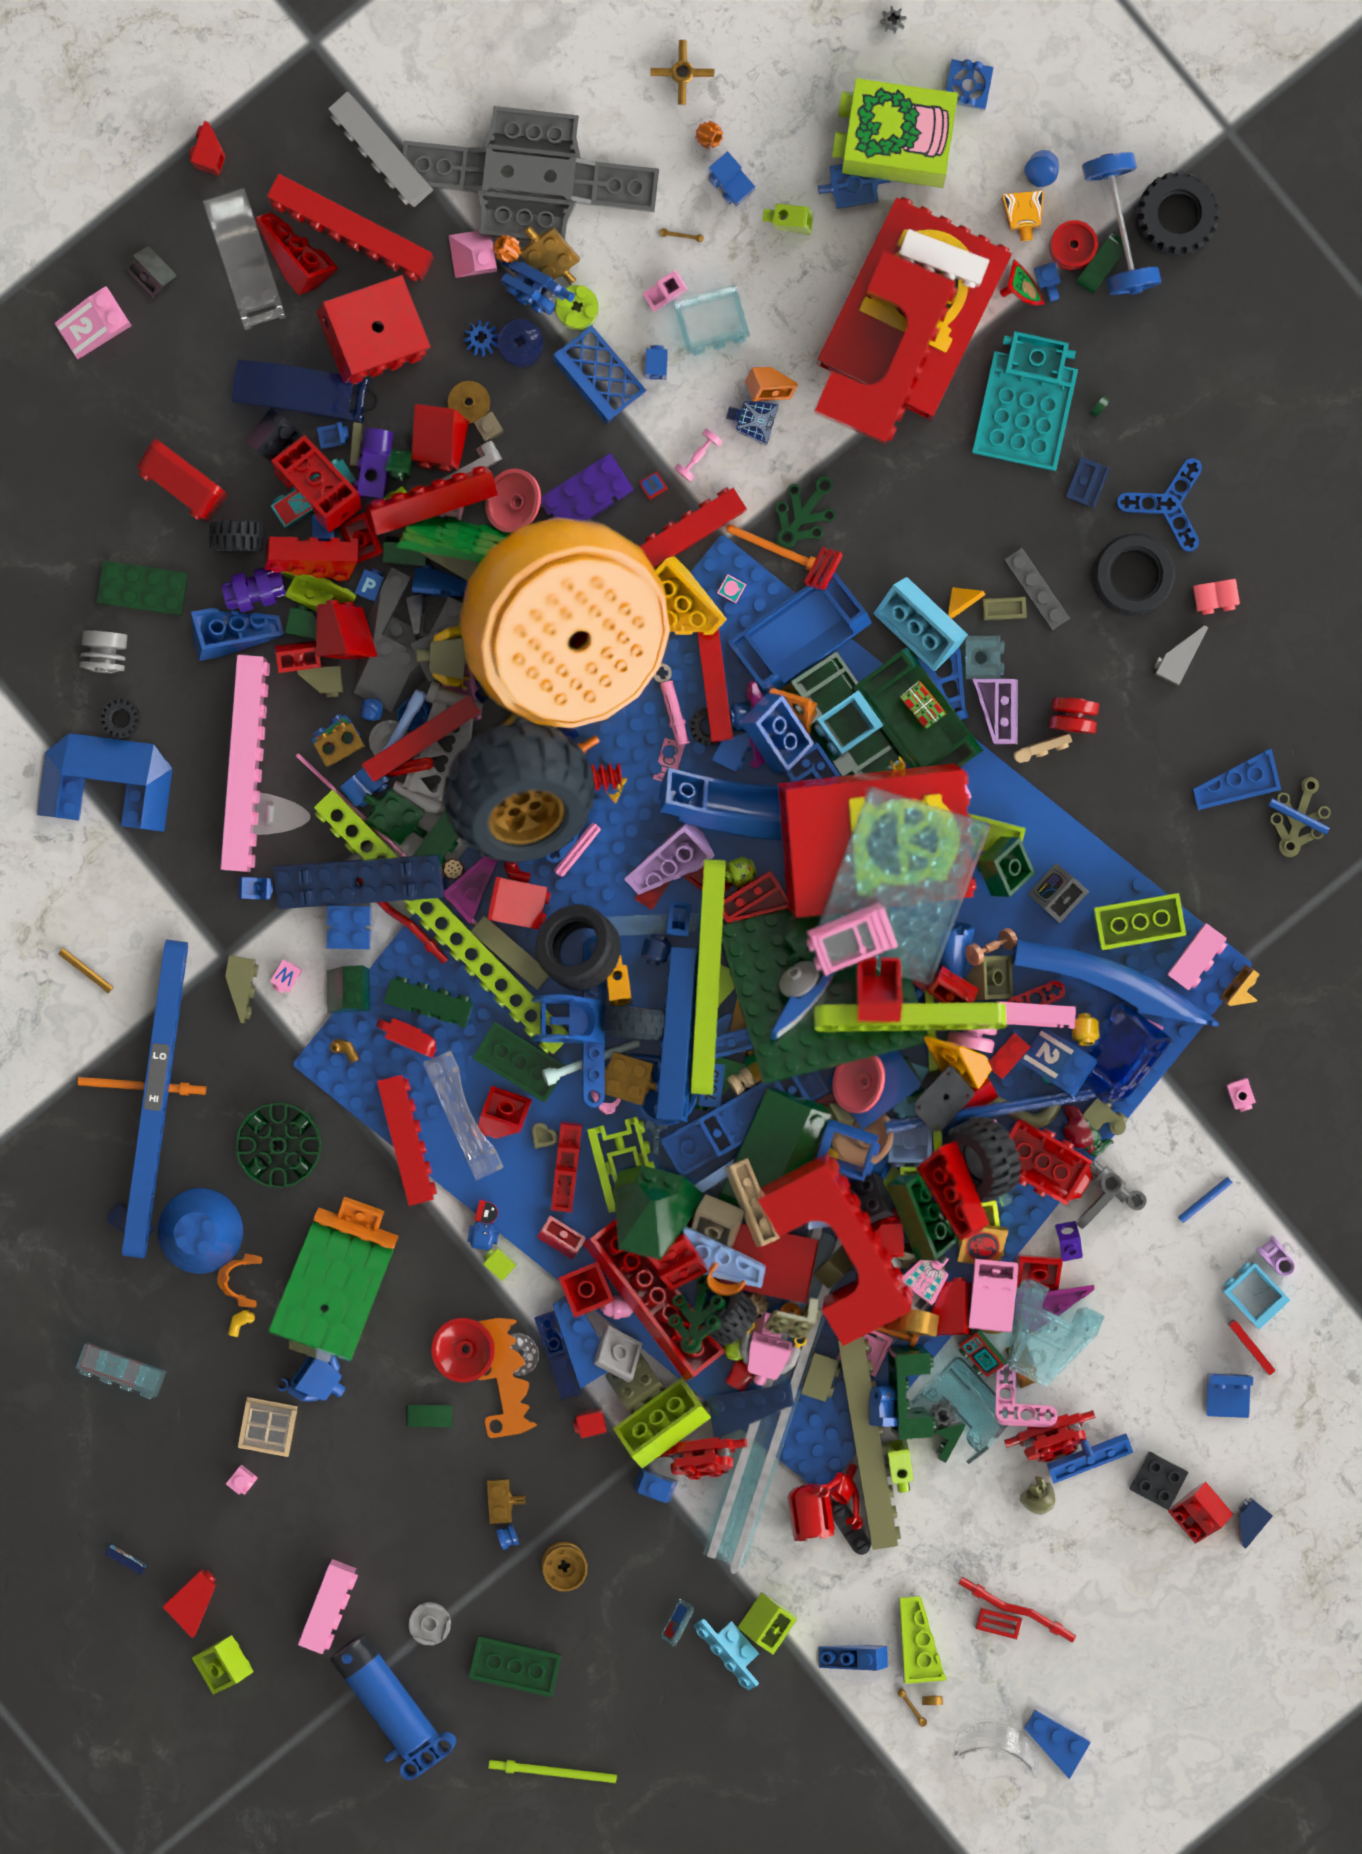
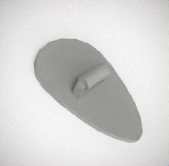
M260 793V803L255 806V812L259 813L258 825H254L253 833L267 835L294 830L310 820V813L293 801L271 794Z

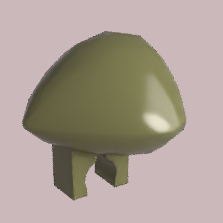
M1036 1476V1485L1030 1484L1029 1488L1020 1494V1502L1030 1512L1043 1515L1054 1508L1056 1501L1055 1493L1051 1483H1045L1044 1478Z

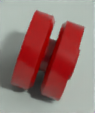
M1070 220L1059 225L1049 243V253L1053 262L1060 268L1068 271L1080 270L1086 267L1094 258L1098 248L1097 235L1093 228L1079 220ZM1071 242H1075V246L1078 247L1072 248L1070 246Z
M1071 697L1053 698L1051 709L1055 712L1064 713V716H1051L1049 728L1078 733H1096L1097 722L1092 719H1086L1084 716L1098 715L1099 703Z

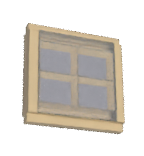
M247 1397L238 1448L289 1457L298 1406Z

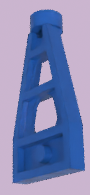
M958 648L949 657L952 662V673L946 678H940L935 671L916 655L919 663L954 710L961 708V711L956 712L960 719L969 718L965 709L960 649ZM954 680L958 694L956 697L948 698L942 688V684Z

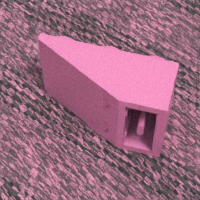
M975 1259L972 1274L969 1328L1012 1332L1018 1263Z

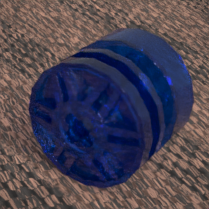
M516 319L508 322L498 336V346L502 358L509 365L515 368H527L540 360L544 342L540 330L534 323L528 320ZM520 337L523 338L524 342L526 343V345L522 344L521 348L518 347L517 343L515 342L516 340L519 341Z

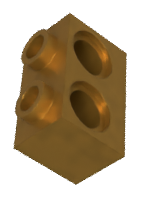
M344 722L335 727L336 732L331 735L326 732L316 738L318 742L314 743V746L326 767L365 747L352 723L348 725L347 722ZM346 732H351L354 736L350 744H345L342 741V736ZM328 742L333 743L335 746L334 752L330 755L325 754L323 751L324 745Z

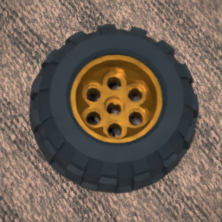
M517 722L516 724L500 725L491 728L492 730L479 734L470 740L466 748L460 750L452 761L449 768V777L445 778L443 800L448 821L451 823L454 832L468 848L472 847L479 855L492 860L522 862L536 860L560 850L572 840L573 836L579 834L588 821L590 809H593L595 784L593 772L585 753L570 737L567 739L561 731L544 724L535 725L531 724V722Z

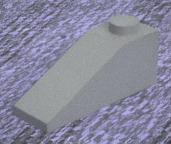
M1204 625L1166 653L1163 658L1158 657L1153 667L1156 669L1155 675L1178 686L1208 627Z

